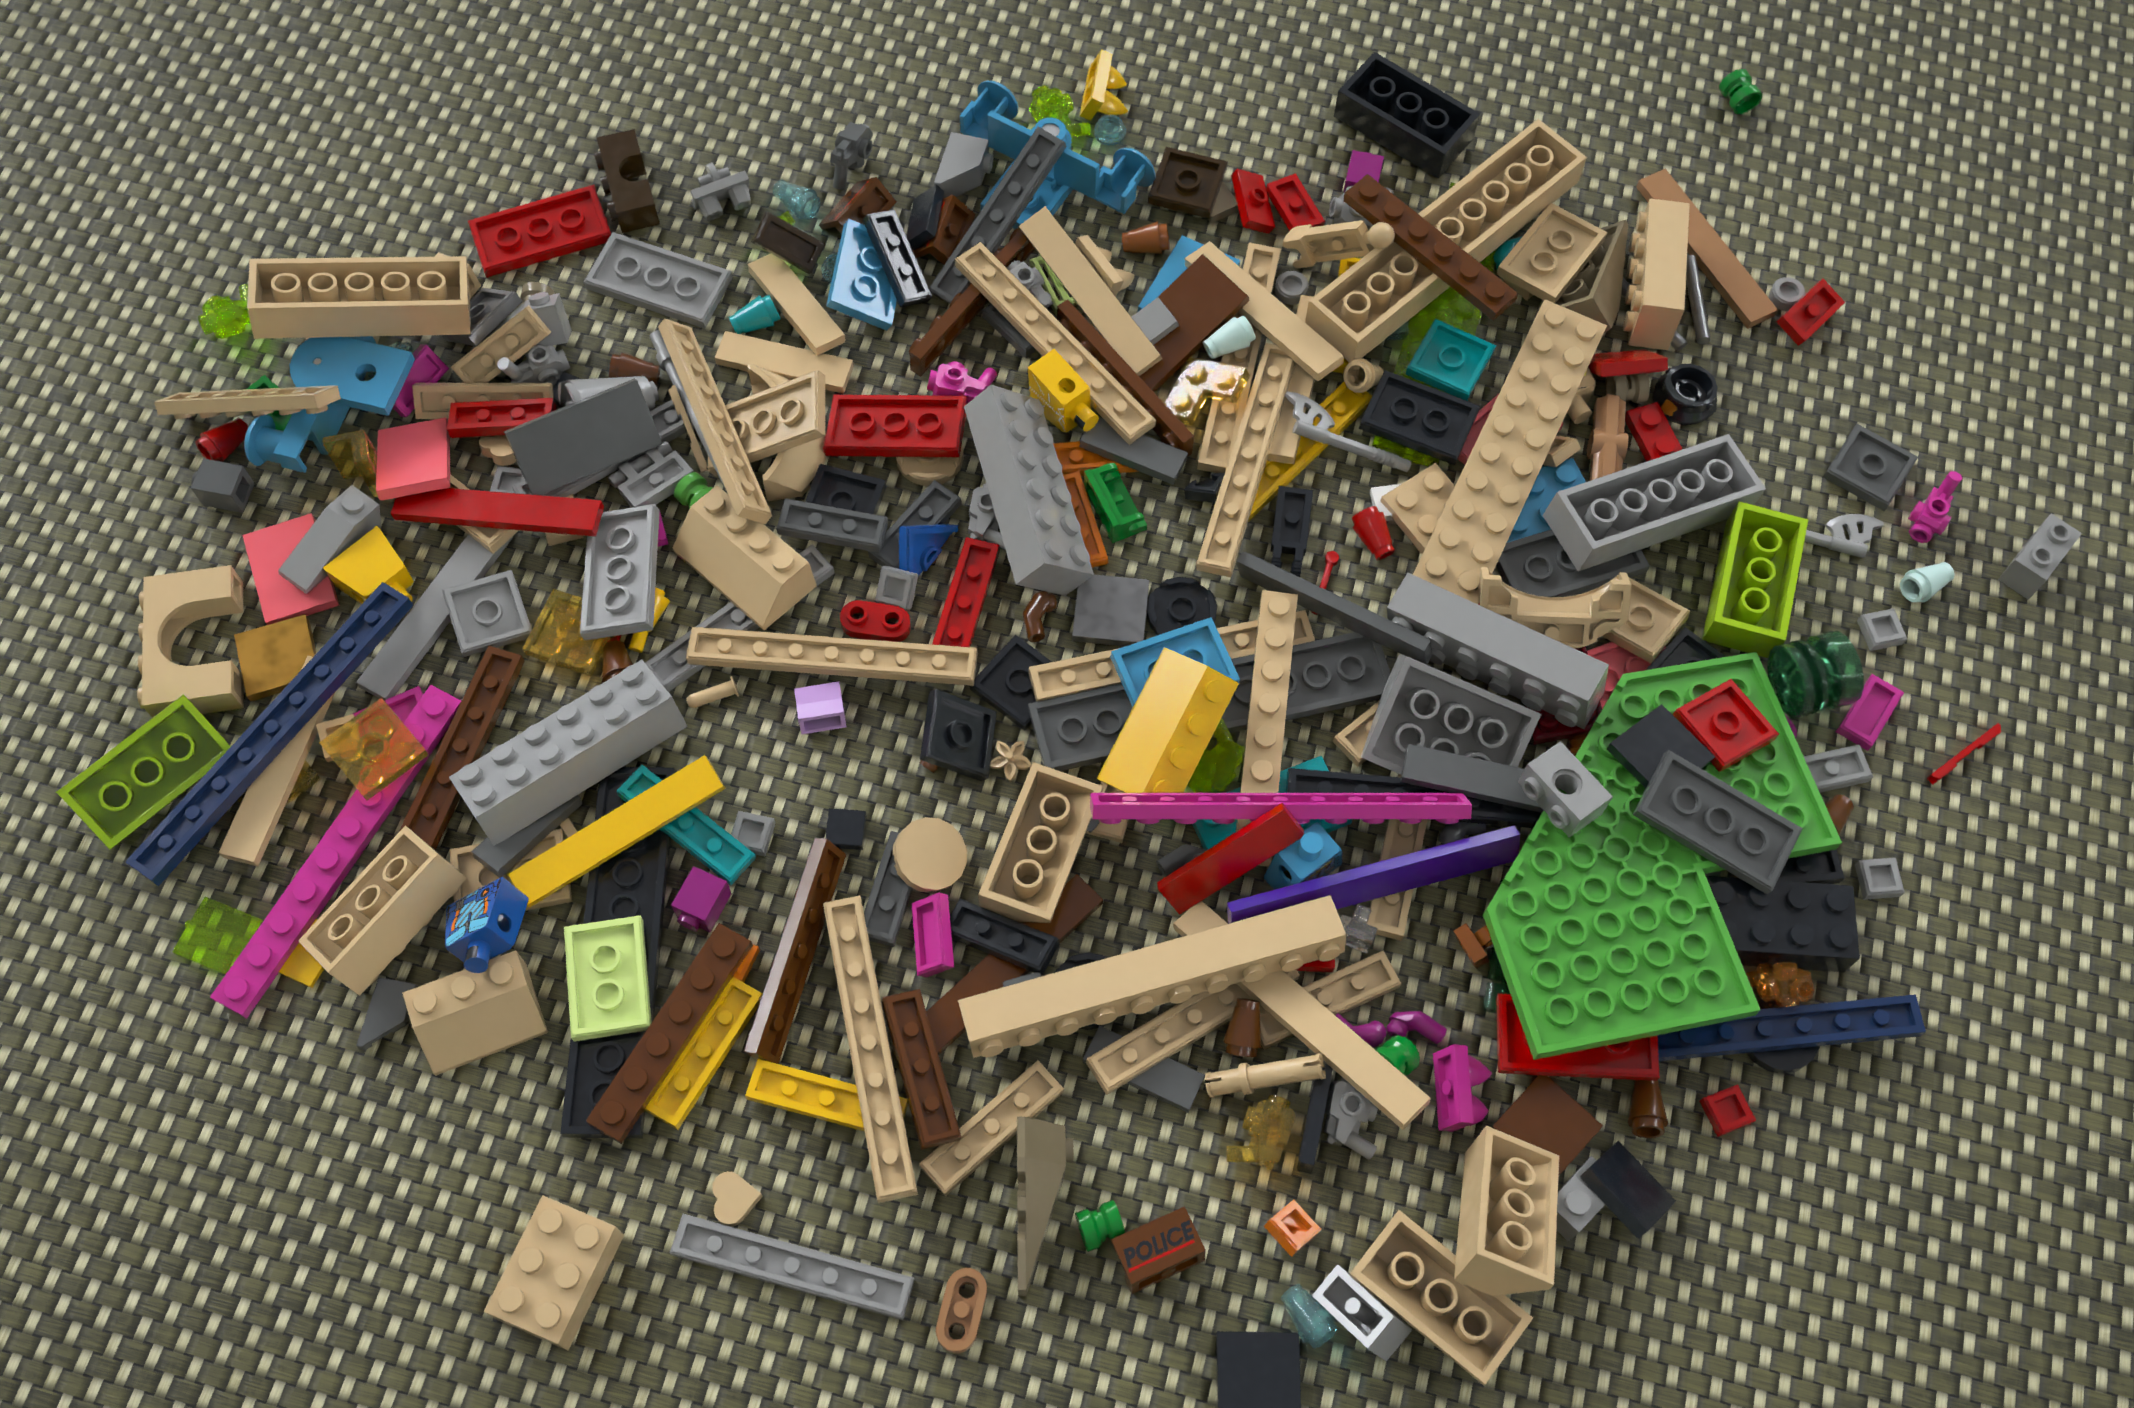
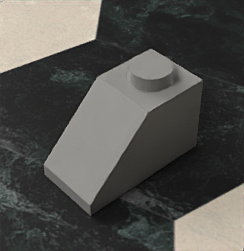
M951 132L934 180V185L937 184L944 190L943 199L950 195L957 197L981 186L985 173L989 174L993 165V154L989 153V140Z
M1592 1156L1558 1190L1556 1230L1567 1241L1577 1235L1605 1205L1580 1177L1597 1161Z
M1337 1264L1312 1295L1368 1350L1386 1362L1413 1330L1389 1307L1353 1279L1339 1264Z

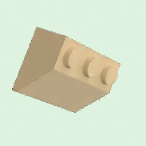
M516 950L489 960L487 970L482 973H472L464 969L403 992L412 1028L435 1076L548 1033L527 964Z

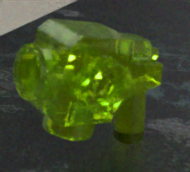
M1048 85L1040 86L1032 92L1031 96L1033 99L1029 111L1036 123L1044 118H1056L1065 124L1071 136L1090 135L1091 126L1089 122L1071 123L1068 118L1069 113L1074 110L1073 101L1068 93L1062 94L1058 88L1049 89Z
M248 284L239 286L241 300L232 301L228 296L222 297L220 295H214L207 299L202 306L203 314L198 315L200 326L206 335L213 333L216 338L224 339L246 331L245 325L250 324L247 309Z
M1223 719L1220 720L1214 732L1218 743L1211 751L1205 749L1188 783V787L1194 793H1222L1237 776L1235 769L1243 761L1242 755L1245 752V748L1234 742Z

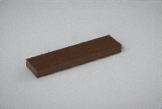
M920 989L883 997L881 1003L921 1150L959 1141L961 1133Z

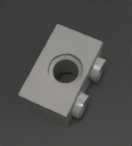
M2051 513L2032 534L1998 580L2029 600L2050 577L2082 533Z
M1561 741L1528 763L1518 781L1526 796L1536 801L1548 814L1552 824L1562 829L1569 838L1601 816L1613 798ZM1558 789L1564 790L1567 794L1561 793Z

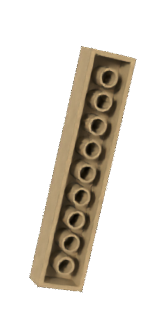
M1537 119L1422 210L1419 215L1480 263L1544 211L1550 202H1555L1576 185L1580 179L1587 157L1541 120ZM1393 241L1385 249L1374 248L1311 298L1308 303L1305 323L1344 356V359L1350 363L1354 359L1363 358L1450 286Z

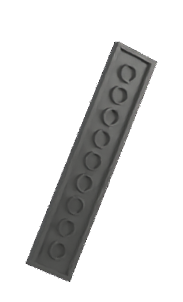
M1357 632L1293 645L1285 721L1380 700L1391 673L1381 644ZM1255 654L1231 659L1240 681L1212 737L1247 730ZM1122 683L1028 704V711L1043 766L1058 771H1065L1106 761L1132 710V705Z

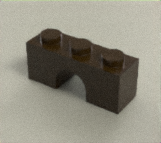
M635 129L596 137L600 151L594 152L598 170H605L606 176H602L600 179L605 196L611 195L613 201L607 202L612 222L619 221L622 233L659 225L660 222L648 179L629 181L634 177L646 175Z

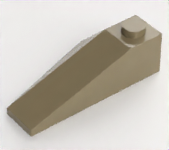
M1626 220L1600 228L1607 232L1605 241L1555 303L1607 325L1604 333L1612 328L1620 309L1628 223ZM1541 300L1540 305H1539V307H1538V309H1537L1536 314H1535L1534 317H1536V315H1537V313H1538V311H1539V309H1540V307H1541V305H1542V303H1543L1544 300Z
M1017 1117L1018 1297L1027 1296L1066 1174V1162H1074L1073 1138H1066L1065 1126L1029 1117Z

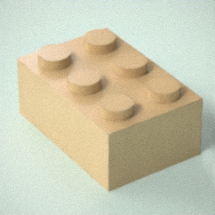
M542 1195L484 1312L496 1320L569 1351L624 1234L612 1224Z

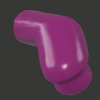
M1422 1011L1395 1012L1388 1018L1390 1023L1386 1026L1387 1034L1391 1037L1398 1035L1406 1037L1407 1031H1417L1435 1044L1440 1043L1447 1032L1446 1027Z

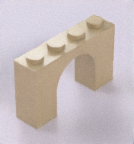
M228 565L144 577L143 591L139 593V603L143 611V623H140L138 626V633L142 642V655L138 656V668L142 675V687H139L137 690V699L140 707L154 717L155 714L160 713L184 694L201 714L244 708L242 673L231 660L183 666L173 663L171 659V649L176 637L189 624L203 618L243 613V581L233 567Z

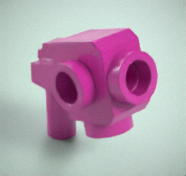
M959 362L941 364L938 371L931 370L927 390L933 391V395L966 396L969 403L993 383L997 377V372L993 368H986L979 379H975L967 375L968 369H965L964 365Z
M1950 471L1940 487L1932 489L1925 503L1918 501L1908 517L1909 520L1913 521L1908 533H1910V536L1915 541L1927 543L1931 540L1934 533L1941 535L1951 520V517L1946 515L1953 499L1951 494L1962 480V476L1958 472Z

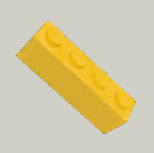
M1163 648L1097 779L1122 793H1183L1239 683L1207 665L1170 649Z

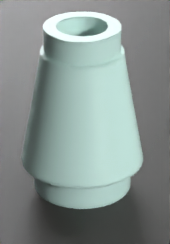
M1245 316L1233 317L1207 340L1203 341V345L1210 358L1215 359L1216 357L1250 347V342L1254 341L1256 336Z
M1946 562L1909 570L1900 581L1901 592L1911 602H1926L1954 579V570Z

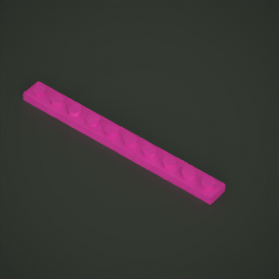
M430 684L210 996L212 1000L246 1019L278 975L279 970L298 945V940L317 919L443 738L457 712L461 700Z
M1090 793L1092 819H1099V822L1104 824H1117L1121 822V819H1136L1137 822L1143 824H1155L1159 822V819H1174L1175 822L1181 824H1193L1197 822V819H1212L1213 822L1219 824H1230L1235 819H1249L1252 822L1281 803L1285 805L1299 824L1308 823L1310 819H1324L1332 824H1343L1347 822V819H1362L1363 822L1370 824L1383 823L1384 819H1399V821L1408 824L1420 823L1422 819H1436L1440 823L1454 824L1458 823L1459 819H1471L1472 804L1463 793Z

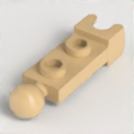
M1364 220L1312 227L1309 224L1296 226L1291 229L1284 238L1282 245L1286 249L1294 248L1298 250L1301 256L1299 260H1294L1293 266L1295 268L1313 267L1316 262L1363 257L1374 248L1385 249L1393 243L1395 234L1393 228L1384 222L1374 224L1370 230H1368Z

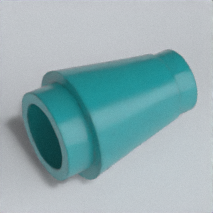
M759 295L734 313V315L728 317L737 334L775 326L774 322L781 319L770 295L765 297Z

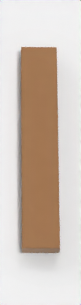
M1666 168L1640 179L1636 188L1647 202L1650 198L1690 203L1687 253L1696 257L1698 267L1746 328L1749 329L1774 317L1778 311L1776 306Z

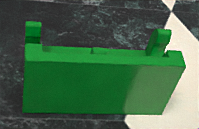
M1108 463L1093 470H1085L1084 487L1093 508L1113 544L1147 530V524L1143 514L1138 511L1128 493L1121 475L1117 471L1118 467L1115 463Z

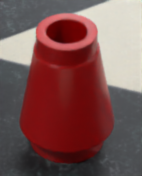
M238 417L235 420L200 433L201 438L196 440L195 444L205 459L223 462L245 440L248 425Z
M1372 506L1352 517L1354 523L1352 529L1377 561L1395 552L1384 512H1379L1376 506Z

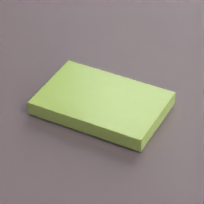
M641 915L564 927L572 1040L581 1041L646 1031L652 1022L644 924Z

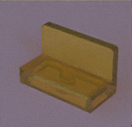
M365 430L324 437L323 446L342 477L350 479L362 476L373 496L378 497L376 492L377 451Z

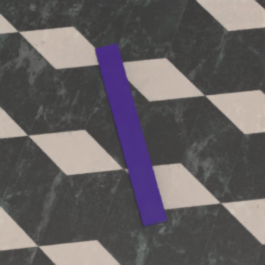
M1510 826L1227 903L1228 924L1331 895L1336 909L1510 863L1515 861L1519 854L1520 833L1515 826Z

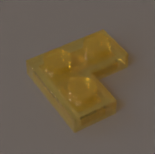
M1189 357L1164 404L1182 423L1193 425L1207 398L1236 403L1250 378V374L1245 367Z

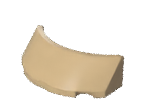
M752 363L747 365L752 394L790 381L781 375ZM825 436L777 454L772 465L762 475L767 501L801 497L810 489L809 484L815 477L819 464H824L826 460L823 450Z
M1488 567L1480 568V606L1574 649L1598 642L1597 638L1610 632L1615 627L1620 628L1628 620L1632 584L1627 573L1619 572V575L1604 585L1582 594L1567 597H1543L1519 591L1502 582L1501 575H1493L1488 570Z

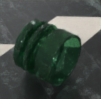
M1829 631L1810 636L1806 641L1795 640L1789 644L1776 645L1769 652L1767 660L1768 678L1783 712L1791 718H1802L1809 714H1817L1825 708L1836 709L1856 703L1862 696L1864 674L1860 658L1854 645L1840 631Z

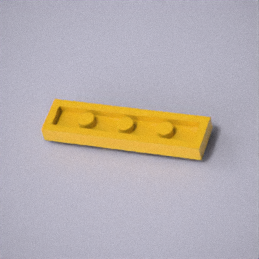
M735 977L731 978L645 1108L646 1112L679 1130L759 1007L760 998L763 993Z
M757 1059L745 1094L747 1100L865 1131L856 1085ZM899 1097L904 1120L909 1102L908 1099Z

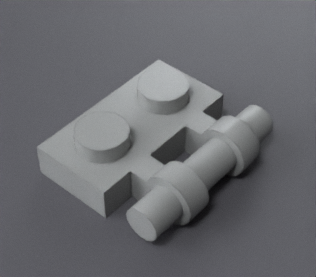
M664 441L662 445L645 451L642 456L631 463L627 461L617 467L618 471L607 478L614 488L618 487L621 496L631 507L658 504L674 494L678 482L687 474L694 472V470L676 450H672L667 441Z

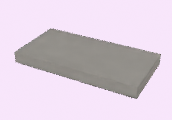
M612 232L584 280V285L588 290L705 329L733 277L730 270Z
M656 504L603 512L596 537L587 536L580 635L584 640L653 630L660 512Z

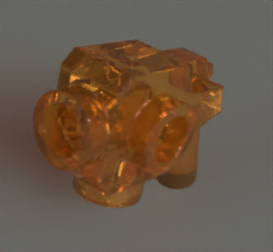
M1795 963L1757 965V971L1746 972L1751 987H1757L1759 996L1766 1002L1774 1000L1775 1004L1779 1006H1796L1800 1001H1809L1814 995L1815 986L1812 982L1811 972L1797 968Z

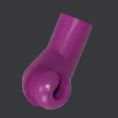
M1339 1013L1335 1015L1372 1048H1376L1383 1043L1386 1037V1028L1381 1022L1371 1021L1368 1024L1353 1026Z

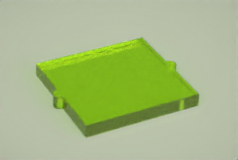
M204 897L191 921L185 922L186 929L172 952L226 975L263 920Z

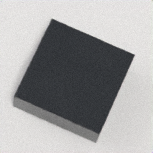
M829 808L825 839H828L839 849L863 850L867 819L866 811Z

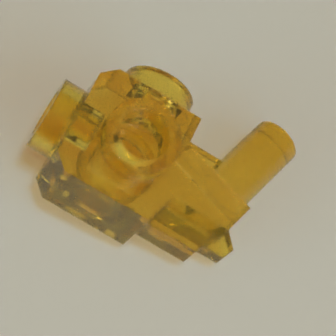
M1269 1095L1267 1100L1258 1102L1256 1108L1248 1106L1242 1129L1249 1131L1248 1136L1251 1137L1249 1146H1226V1162H1257V1166H1265L1267 1170H1272L1274 1163H1279L1283 1148L1288 1143L1296 1117L1294 1110L1290 1108L1291 1102L1279 1096Z

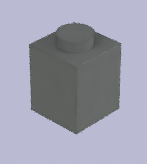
M204 458L199 470L193 474L191 489L203 506L243 513L255 485L244 466Z

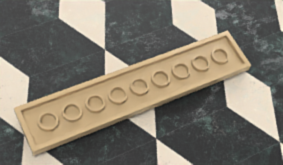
M1544 299L1413 573L1414 576L1473 603H1479L1480 568L1488 567V570L1493 573L1607 325Z

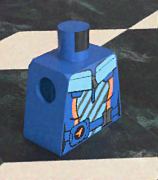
M502 876L448 905L445 934L447 950L463 961L465 969L469 972L482 973L486 971L490 959L508 951L515 944L529 898Z

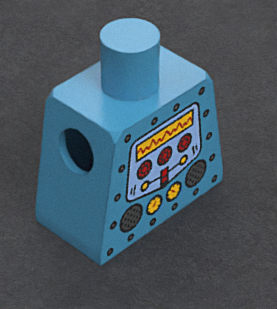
M1316 822L1304 831L1305 834L1299 840L1275 854L1264 875V879L1274 890L1327 876L1342 864L1341 848L1319 823ZM1288 870L1292 879L1287 878L1283 872Z

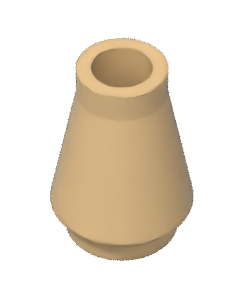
M1358 358L1352 360L1346 366L1343 378L1351 391L1362 393L1378 385L1384 370L1365 359Z

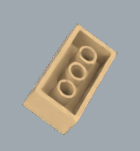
M1649 198L1645 212L1640 211L1636 222L1637 233L1631 234L1628 248L1629 253H1634L1627 269V278L1632 279V285H1628L1625 297V305H1630V311L1626 312L1623 331L1629 332V346L1668 350L1685 308L1690 203Z

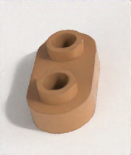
M962 1268L955 1271L948 1279L936 1324V1336L942 1348L951 1353H963L969 1350L977 1338L987 1298V1283L983 1275L975 1269ZM969 1284L975 1288V1293L972 1297L963 1298L959 1294L963 1285ZM955 1325H960L965 1329L964 1336L957 1340L951 1338L949 1335L950 1329Z

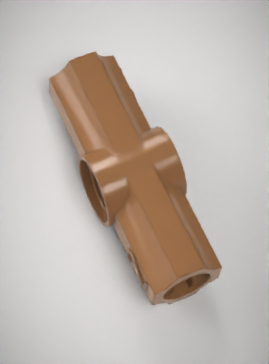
M1608 394L1605 397L1597 398L1594 404L1593 429L1591 430L1587 446V459H1591L1589 481L1622 470V464L1628 448V434L1624 433L1626 402L1621 400L1620 396Z

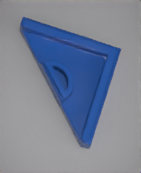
M958 525L899 526V569L917 573L919 577L922 571L928 570L942 552L941 547L953 532H958Z

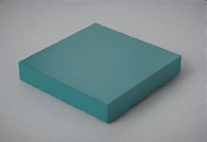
M1435 318L1409 363L1405 374L1450 395L1468 401L1489 363L1496 345Z

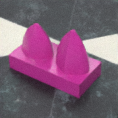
M1453 1044L1433 1053L1439 1131L1453 1132L1479 1123L1485 1118L1489 1110L1477 1097L1471 1094V1087L1486 1081L1492 1075V1072L1482 1062L1468 1055V1046Z

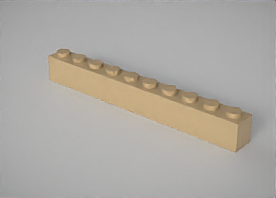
M1329 895L960 999L958 1002L973 1058L979 1056L993 1057L1010 1047L1017 1045L1031 1046L1038 1043L1042 1038L1056 1034L1060 1036L1075 1033L1080 1027L1091 1024L1105 1025L1113 1022L1119 1016L1130 1013L1144 1014L1151 1011L1155 1006L1168 1002L1174 1004L1182 1003L1193 995L1207 991L1209 993H1217L1225 990L1231 984L1244 980L1246 982H1256L1269 973L1280 970L1290 972L1299 969L1305 963L1316 960H1332L1338 957L1340 953L1345 952L1346 932L1332 897Z

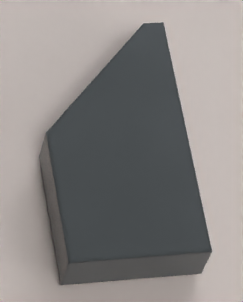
M378 978L356 1044L359 1049L367 1050L382 1037L391 1032L395 1033L408 1025L410 1018L403 992L418 987L416 984Z

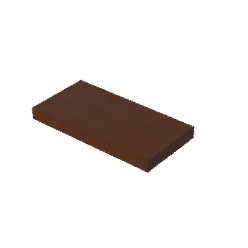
M1204 254L1193 262L1158 296L1177 320L1179 326L1153 345L1162 359L1139 376L1153 392L1203 346V341L1207 340L1250 301L1248 295Z

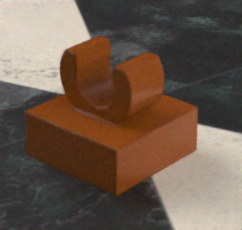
M1467 923L1453 931L1459 944L1476 969L1489 962L1484 949L1492 946L1493 942L1487 925L1474 934Z

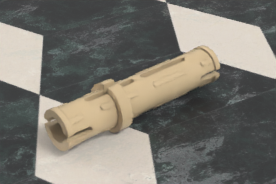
M1321 1053L1250 1066L1248 1063H1241L1235 1069L1206 1072L1205 1080H1210V1083H1205L1210 1098L1236 1092H1243L1244 1095L1253 1094L1255 1089L1325 1079L1326 1071L1322 1070V1068H1325V1063Z

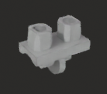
M712 162L706 164L708 174L697 178L700 187L691 190V202L694 209H700L707 221L717 219L723 215V210L719 203L721 200L730 198L735 210H741L751 205L749 178L745 170L731 175L728 167L717 171Z

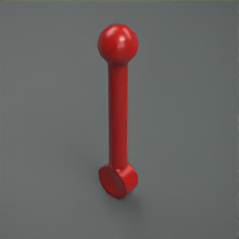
M1329 551L1325 555L1326 567L1319 586L1325 590L1332 568L1339 561V555L1335 551Z

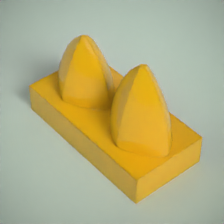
M1101 49L1089 66L1079 115L1090 121L1097 112L1106 115L1128 113L1125 105L1113 93L1106 90L1120 89L1127 86V83L1120 72L1111 66L1113 54Z

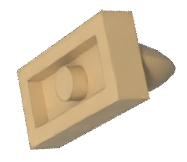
M1088 235L1077 238L1075 245L1115 297L1118 292L1131 285L1135 275L1122 269H1115L1110 264L1112 256L1110 251L1097 247Z

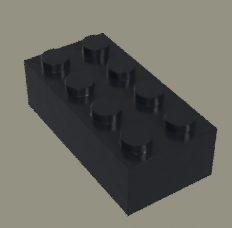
M1373 52L1338 90L1334 117L1439 179L1474 139L1480 113L1380 54Z
M1706 876L1743 966L1845 972L1860 959L1853 886L1777 881L1773 891L1765 894L1740 878Z

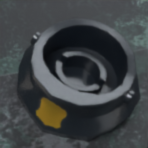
M1680 364L1674 368L1669 367L1665 374L1660 376L1655 385L1652 398L1654 403H1659L1667 420L1683 426L1693 425L1707 420L1716 411L1718 387L1715 378L1701 366Z

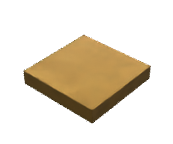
M306 614L234 634L245 693L250 702L281 693L301 671L307 656L314 657L317 654L310 621Z

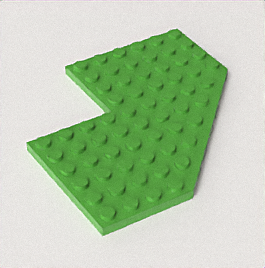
M1757 652L1623 674L1575 756L1613 798L1601 816L1570 838L1562 829L1554 826L1548 814L1543 811L1484 912L1485 923L1534 1060L1752 1017L1761 1010L1705 875L1725 869L1632 815L1646 788L1607 750V747L1613 740L1661 704L1673 715L1674 711L1679 707L1732 679L1779 735L1773 742L1721 772H1718L1712 763L1703 770L1803 828L1789 858L1836 850L1842 844V841ZM1558 789L1561 793L1567 794L1564 790Z

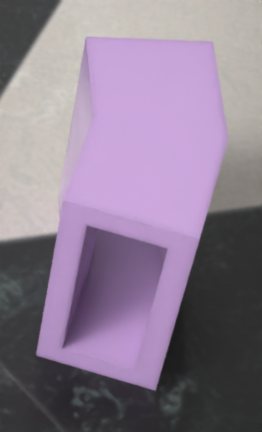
M839 681L794 689L801 735L846 727Z

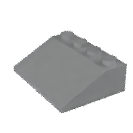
M1399 654L1384 687L1361 758L1402 775L1406 748L1408 744L1518 767L1541 714L1410 657Z

